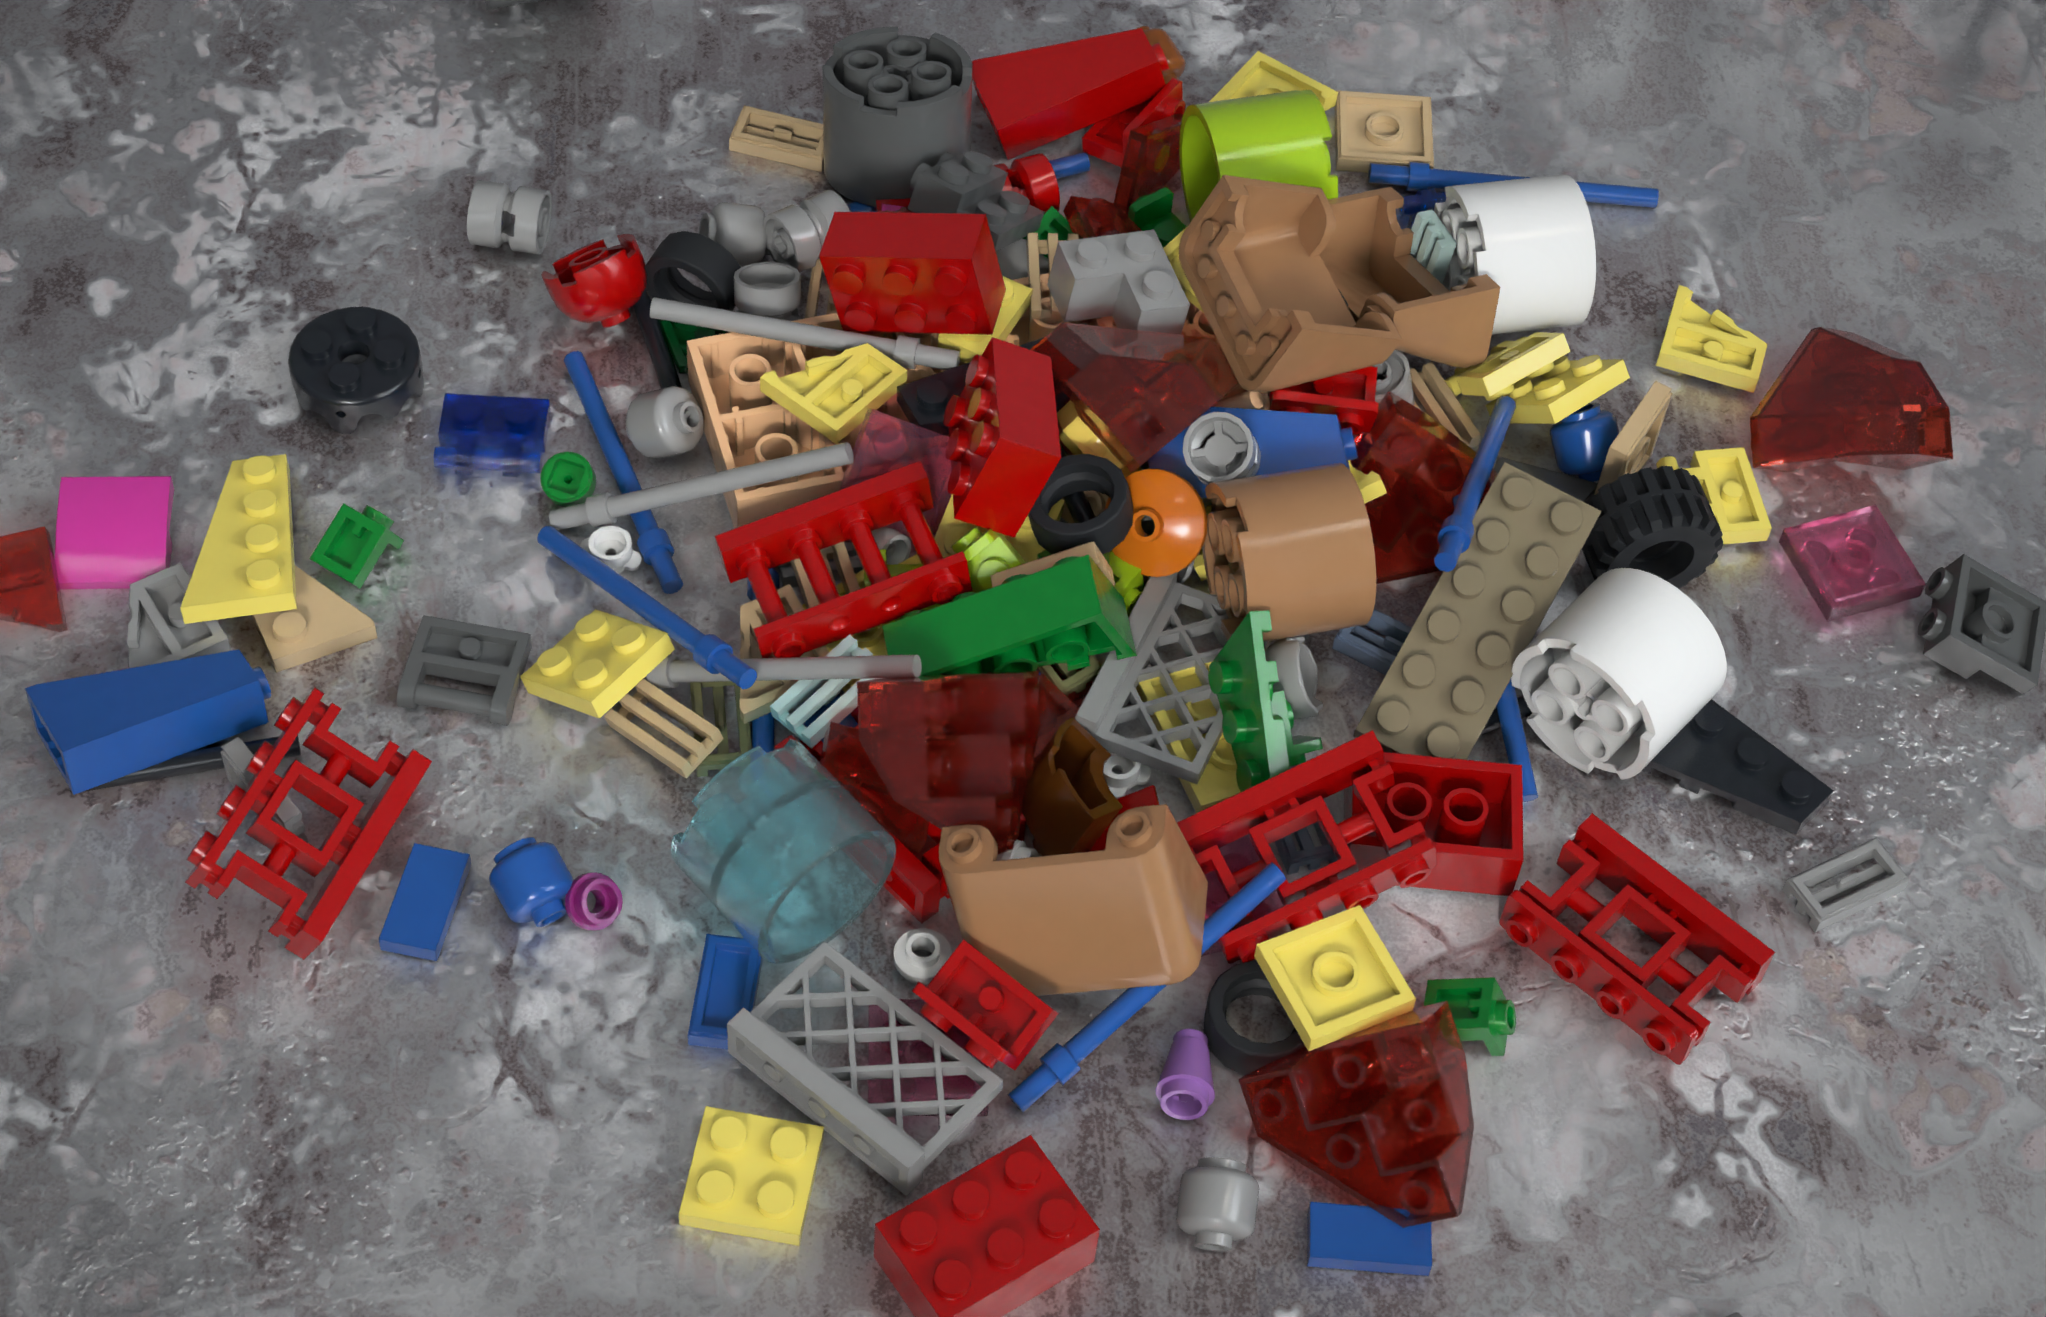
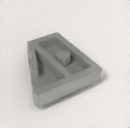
M181 562L130 584L129 609L131 620L127 626L128 668L231 651L228 637L217 620L184 624L180 607L191 578Z

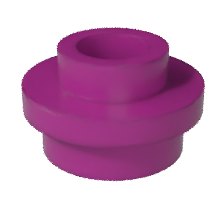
M596 872L584 873L575 878L565 897V907L570 920L577 927L589 931L602 930L612 924L620 914L623 903L621 891L614 881L607 875ZM590 891L595 896L596 901L592 911H589L587 907V896Z

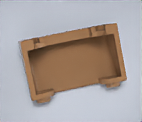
M1223 175L1181 237L1179 245L1181 267L1238 383L1247 391L1267 393L1382 364L1402 341L1394 323L1385 313L1367 312L1355 322L1320 254L1334 235L1336 219L1322 188Z
M1391 186L1328 199L1336 219V229L1320 255L1337 288L1347 301L1348 309L1355 322L1367 312H1382L1389 316L1402 338V341L1395 350L1456 368H1467L1482 364L1489 352L1501 287L1487 274L1471 277L1467 284L1453 286L1451 291L1438 281L1410 254L1414 232L1409 228H1400L1395 209L1403 207L1404 198Z
M1167 804L1136 807L1118 815L1109 827L1105 850L997 861V843L988 829L981 825L971 824L942 827L939 862L962 940L964 939L1034 995L1041 996L1171 985L1184 981L1198 968L1202 956L1208 881Z

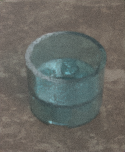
M789 739L783 748L768 753L760 746H757L742 754L719 771L691 801L698 808V811L689 823L685 833L680 832L674 835L671 842V856L679 869L765 961L775 964L792 962L811 954L824 941L826 943L830 942L852 924L873 901L884 885L896 856V844L893 837L803 744L793 739Z

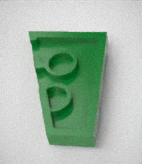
M1270 610L1249 611L1209 666V685L1212 692L1217 694L1223 715V735L1225 740L1231 744L1237 764L1236 780L1241 792L1290 769L1284 720L1280 715L1272 714L1273 684L1279 682L1276 661H1266L1263 633L1272 631Z

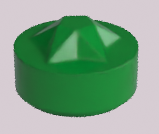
M561 452L552 456L544 464L540 475V482L543 491L553 503L561 507H568L585 503L586 498L592 496L596 487V475L592 466L582 455L575 452Z

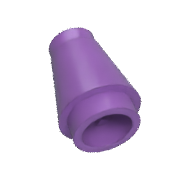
M1183 1029L1174 1035L1173 1043L1156 1086V1096L1160 1101L1162 1110L1167 1115L1180 1120H1193L1203 1116L1215 1099L1208 1047L1209 1040L1199 1030Z

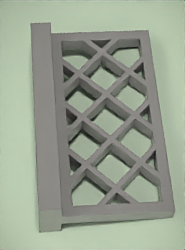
M1177 573L1163 577H1150L1128 617L1137 656L1117 660L1116 652L1110 651L1079 708L1075 720L1107 751L1198 784L1223 733L1222 711L1217 694H1214L1210 688L1209 672L1205 663L1212 662L1228 641L1221 629V622L1224 619H1228V615L1225 609H1221L1216 596L1176 582ZM1180 604H1184L1202 611L1206 619L1183 625L1176 611ZM1214 632L1221 648L1198 654L1190 638ZM1265 641V642H1264V649H1265V647H1266L1268 641ZM1179 642L1187 657L1163 664L1156 651L1157 647ZM1195 666V673L1202 686L1178 692L1169 674ZM1160 677V683L1167 696L1143 702L1136 690L1139 682ZM1210 699L1217 711L1216 716L1194 722L1186 707V703L1191 702L1192 704ZM1175 709L1183 725L1158 732L1150 715L1160 710ZM1139 719L1147 735L1129 739L1115 734L1113 731L1117 724ZM1190 738L1197 750V754L1193 762L1170 754L1166 744Z
M825 941L750 1012L745 1008L741 1009L727 1023L728 1053L816 1124L823 1126L826 1132L906 1196L923 1180L924 1169L1003 1089V1080ZM824 965H827L844 979V992L809 993V979ZM851 985L858 991H851ZM802 987L803 994H795ZM878 1005L888 1013L889 1027L854 1028L852 1006ZM845 1006L847 1029L811 1030L810 1008ZM803 1008L805 1031L779 1032L766 1020L778 1009ZM896 1020L903 1026H896ZM890 1041L891 1064L856 1066L855 1043ZM897 1041H924L933 1049V1062L899 1064ZM848 1043L849 1066L823 1067L813 1059L812 1045ZM797 1045H805L806 1053ZM941 1056L949 1062H941ZM967 1075L980 1085L981 1088L970 1099L944 1100L942 1076ZM935 1077L936 1100L902 1102L900 1078ZM892 1079L894 1102L868 1103L858 1095L857 1080ZM842 1081H850V1088ZM938 1114L939 1131L924 1146L908 1135L903 1129V1116ZM946 1114H954L946 1123ZM887 1117H895V1124Z

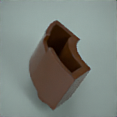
M1073 717L1066 720L1058 728L1023 776L1019 787L1021 811L1034 837L1032 841L1033 846L1041 856L1089 852L1123 807L1110 791L1103 776L1104 765L1111 757V754Z

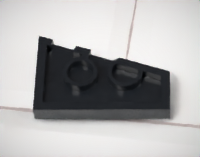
M1712 699L1642 770L1651 774L1652 769L1680 779L1679 787L1696 794L1699 793L1700 789H1704L1730 800L1733 809L1795 835L1829 803L1834 790Z

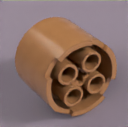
M1333 463L1211 482L1206 486L1207 499H1212V510L1207 514V534L1202 547L1210 595L1216 594L1221 609H1225L1228 615V619H1224L1221 622V629L1227 640H1229L1249 611L1270 610L1272 631L1263 633V642L1362 626L1370 621L1376 600L1374 544L1362 494L1355 478L1344 464Z

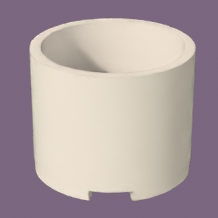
M1563 174L1445 187L1446 201L1435 203L1434 212L1457 244L1442 284L1451 291L1453 286L1467 284L1471 277L1487 274L1501 287L1492 335L1575 326L1585 321L1591 309L1595 291L1596 250L1593 227L1586 200L1580 187L1571 176Z
M1616 568L1600 575L1517 656L1511 671L1513 673L1511 682L1512 686L1521 689L1524 699L1532 712L1526 721L1537 736L1554 753L1585 773L1589 774L1595 767L1617 773L1620 779L1624 780L1640 773L1718 693L1726 678L1727 662L1723 645L1715 628L1702 610L1686 594L1668 581L1649 572L1633 568Z

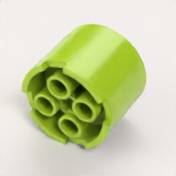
M1294 90L1192 104L1185 109L1180 128L1179 154L1183 194L1190 222L1223 175L1322 188L1327 200L1338 198V176L1335 174L1330 175L1331 161L1329 150L1325 141H1329L1332 138V134L1322 104L1311 90Z

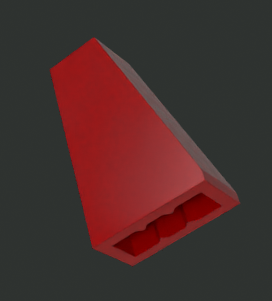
M1142 28L971 61L974 88L1007 160L1154 98L1166 85L1162 73L1169 70L1167 59L1160 44L1150 45Z

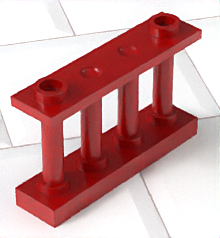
M921 461L714 536L729 582L733 583L743 578H748L767 624L753 629L761 658L801 657L808 651L846 638L849 634L854 635L900 618L910 611L921 610L934 604L949 603L955 596L972 591L967 559L963 551L943 558L922 513L933 509L934 505L929 479ZM902 521L923 566L892 577L871 531ZM846 540H851L871 585L840 596L820 550ZM800 559L819 605L788 616L768 569Z

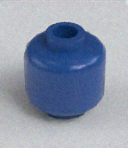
M1588 403L1558 423L1553 424L1550 429V437L1558 469L1568 475H1578L1581 479L1592 482L1599 481L1609 447L1620 433L1615 415L1610 411L1601 410L1599 403Z
M528 837L507 846L494 857L496 865L489 875V881L511 921L516 923L534 921L536 927H544L567 913L565 897L574 879L557 848L552 843L536 842L534 837Z

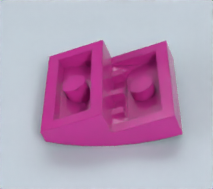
M171 476L61 477L55 537L56 589H130V584L169 568L172 554V541L169 529L174 496Z

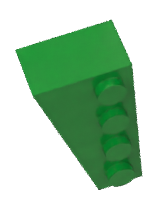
M1089 555L1063 558L1048 569L1030 575L1019 574L1005 579L999 586L978 593L967 592L959 594L950 603L929 610L910 611L901 616L900 620L882 626L887 655H919L921 659L922 669L919 677L892 678L893 685L914 705L983 690L986 687L987 678L996 677L1004 681L1014 680V683L1035 678L1034 672L1037 668L1046 665L1067 663L1068 671L1090 666L1089 656L1115 651L1117 660L1137 656L1124 598Z

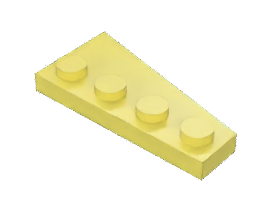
M286 454L260 455L249 459L232 461L180 607L184 624L297 609L290 469Z

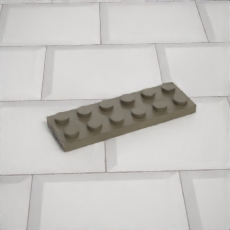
M1504 462L1475 514L1472 522L1474 525V535L1469 548L1460 554L1456 567L1452 571H1443L1356 727L1353 737L1357 738L1373 730L1383 748V752L1467 760L1513 675L1511 671L1515 659L1533 640L1602 511Z

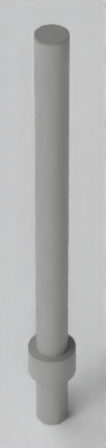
M656 297L652 299L650 306V318L841 352L845 349L868 343L907 369L915 370L917 365L949 370L959 366L960 351L920 344L919 338L898 335L897 340Z
M845 442L613 496L610 492L588 496L585 503L551 510L549 512V522L558 531L585 524H591L595 528L617 523L620 516L852 464L854 461L851 445Z
M676 655L667 656L644 678L657 688H676L680 682L730 681L721 673L711 674L694 660H679ZM919 655L740 659L757 672L756 681L915 678L920 676L922 669Z

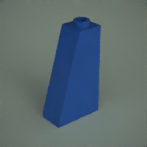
M1151 402L1137 404L1149 469H1165L1185 478L1200 495L1204 507L1212 505V499H1207L1206 486L1186 464L1183 455V440L1193 422L1200 416L1212 412L1230 413L1240 418L1257 440L1261 452L1260 468L1256 475L1333 463H1342L1350 470L1348 460L1358 459L1352 428L1342 429L1337 415Z
M239 649L41 683L25 688L36 731L73 795L269 723L264 700L271 698L268 680L261 667L258 666L252 669Z

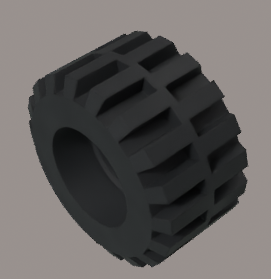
M1661 466L1657 469L1649 467L1640 469L1632 474L1627 473L1618 477V480L1605 484L1598 489L1599 492L1596 495L1590 496L1585 501V503L1602 511L1582 548L1594 580L1612 569L1633 568L1656 575L1680 589L1689 584L1688 582L1701 576L1706 571L1705 568L1715 562L1718 558L1717 552L1722 549L1723 534L1700 481L1695 475H1690L1689 471L1685 469L1673 470L1672 466Z

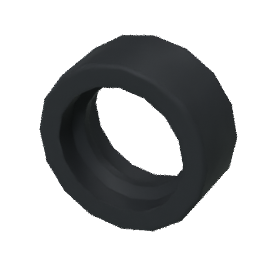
M687 231L671 233L660 243L645 265L647 273L646 289L652 299L656 297L733 311L736 307L734 303V274L741 266L729 251L718 242L702 234ZM677 268L697 276L708 286L711 292L693 285Z
M1091 454L1068 455L1061 458L1030 510L1028 517L1038 544L1051 555L1094 541L1101 553L1105 554L1120 544L1132 527L1133 504L1128 483L1119 467L1106 458ZM1095 491L1106 494L1111 498V502L1106 510L1096 518L1082 523H1063L1053 520L1048 515L1054 504L1063 497L1075 492Z
M1257 960L1235 964L1218 976L1208 995L1203 1033L1208 1037L1209 1049L1225 1067L1243 1076L1269 1078L1285 1074L1301 1063L1308 1052L1295 1027L1291 1035L1284 1040L1273 1043L1253 1042L1238 1035L1227 1023V1008L1237 998L1259 995L1267 996L1280 1002Z

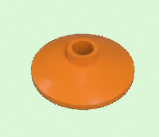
M1150 468L1128 475L1125 479L1129 486L1133 504V525L1125 539L1113 548L1112 552L1123 561L1142 569L1141 575L1163 577L1183 570L1196 559L1206 539L1207 515L1200 495L1185 478L1169 470ZM1110 497L1107 500L1105 510L1108 508L1111 502ZM1144 515L1151 517L1154 521L1155 529L1151 535L1145 533L1142 528L1141 520Z

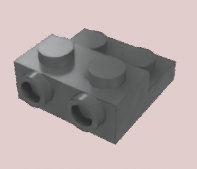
M967 151L957 156L946 152L933 167L926 163L920 164L910 181V190L913 193L908 210L914 213L986 214L996 252L1026 237L1027 233L1039 230L1044 215L1043 211L1030 205L1028 198L1013 191H1002L1008 172L992 165L993 161L988 156L978 152Z
M1965 554L1947 567H1940L1935 570L1925 586V594L1932 598L1931 609L1923 616L1918 626V635L1925 639L1923 655L1965 679L1981 670L2022 694L2036 687L2039 680L2046 632V601Z

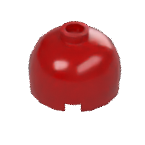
M633 234L617 235L621 245L607 248L602 239L565 255L552 264L556 271L554 275L545 270L543 271L541 276L546 288L562 313L572 320L583 323L600 321L604 328L617 325L631 316L628 308L639 301L647 286L644 258Z

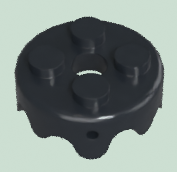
M347 307L327 312L307 323L296 335L290 347L288 358L290 378L300 406L304 410H313L322 415L329 425L341 434H351L354 432L358 421L368 414H379L385 419H393L401 411L404 403L410 396L420 398L423 393V369L418 340L406 323L384 310L370 307ZM351 355L367 357L365 361L359 364L342 362Z

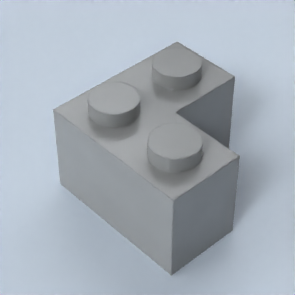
M1154 229L1060 241L1057 244L1047 286L1064 322L1112 316L1129 354L1178 346L1190 303Z

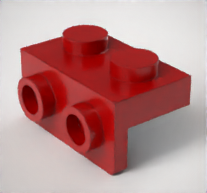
M1172 78L1154 98L1096 122L1082 137L1083 152L1132 172L1146 156L1149 157L1154 153L1159 141L1171 128H1176L1181 123L1186 109V104L1183 101L1182 81Z
M1370 366L1268 392L1269 410L1337 415L1342 429L1352 428L1353 435L1362 432L1370 433L1379 408V403L1375 402L1378 367Z
M964 939L928 986L918 982L912 989V992L925 1001L919 1012L946 1033H948L953 1025L958 1027L970 1037L964 1048L991 1069L1000 1061L1016 1070L1059 1014Z

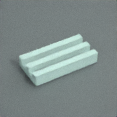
M1432 209L1417 212L1411 229L1414 235L1410 254L1438 281L1443 283L1457 243Z
M849 634L825 657L873 656V653L866 647L864 649L859 648L857 640ZM888 678L860 679L808 727H805L803 723L823 705L830 703L852 679L798 680L770 705L771 714L812 749Z

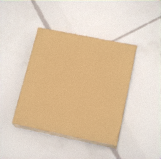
M1337 91L1338 96L1336 106H1334L1336 171L1368 173L1370 163L1408 166L1409 162L1429 163L1430 168H1434L1431 97Z
M1657 381L1653 383L1609 447L1594 495L1605 484L1618 480V477L1622 475L1632 474L1644 468L1652 456L1672 396V388Z

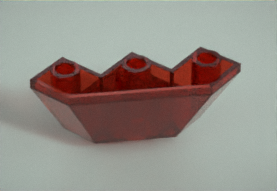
M1063 322L1030 349L1051 357L1055 398L1064 391L1131 473L1239 384L1225 354L1208 337Z
M1824 327L1811 329L1750 416V444L1753 468L1792 472L1839 461L1907 470L1953 459L1950 410L1921 362L1853 332Z
M1388 391L1379 403L1378 415L1370 433L1362 432L1357 434L1355 438L1358 459L1350 460L1353 468L1367 475L1371 471L1379 474L1387 491L1386 494L1365 503L1375 551L1376 584L1441 571L1434 563L1440 546L1438 534L1443 521L1453 513V498L1461 493L1476 451L1430 415ZM1492 469L1478 509L1498 474L1494 469Z
M1039 670L922 675L915 678H882L857 682L859 741L893 800L940 829L942 827L968 824L981 825L988 829L995 839L998 855L1013 850L1014 842L1019 836L1020 816L1028 780L1033 773L1034 753L1041 726L1040 717H1044L1047 711V690L1044 683H1039Z
M1448 1001L1414 1008L1410 1012L1309 1052L1305 1046L1239 1079L1256 1134L1259 1138L1401 1227H1408L1458 1217L1462 1213L1474 1121L1466 1056ZM1393 1208L1406 1209L1410 1212V1215L1406 1217Z

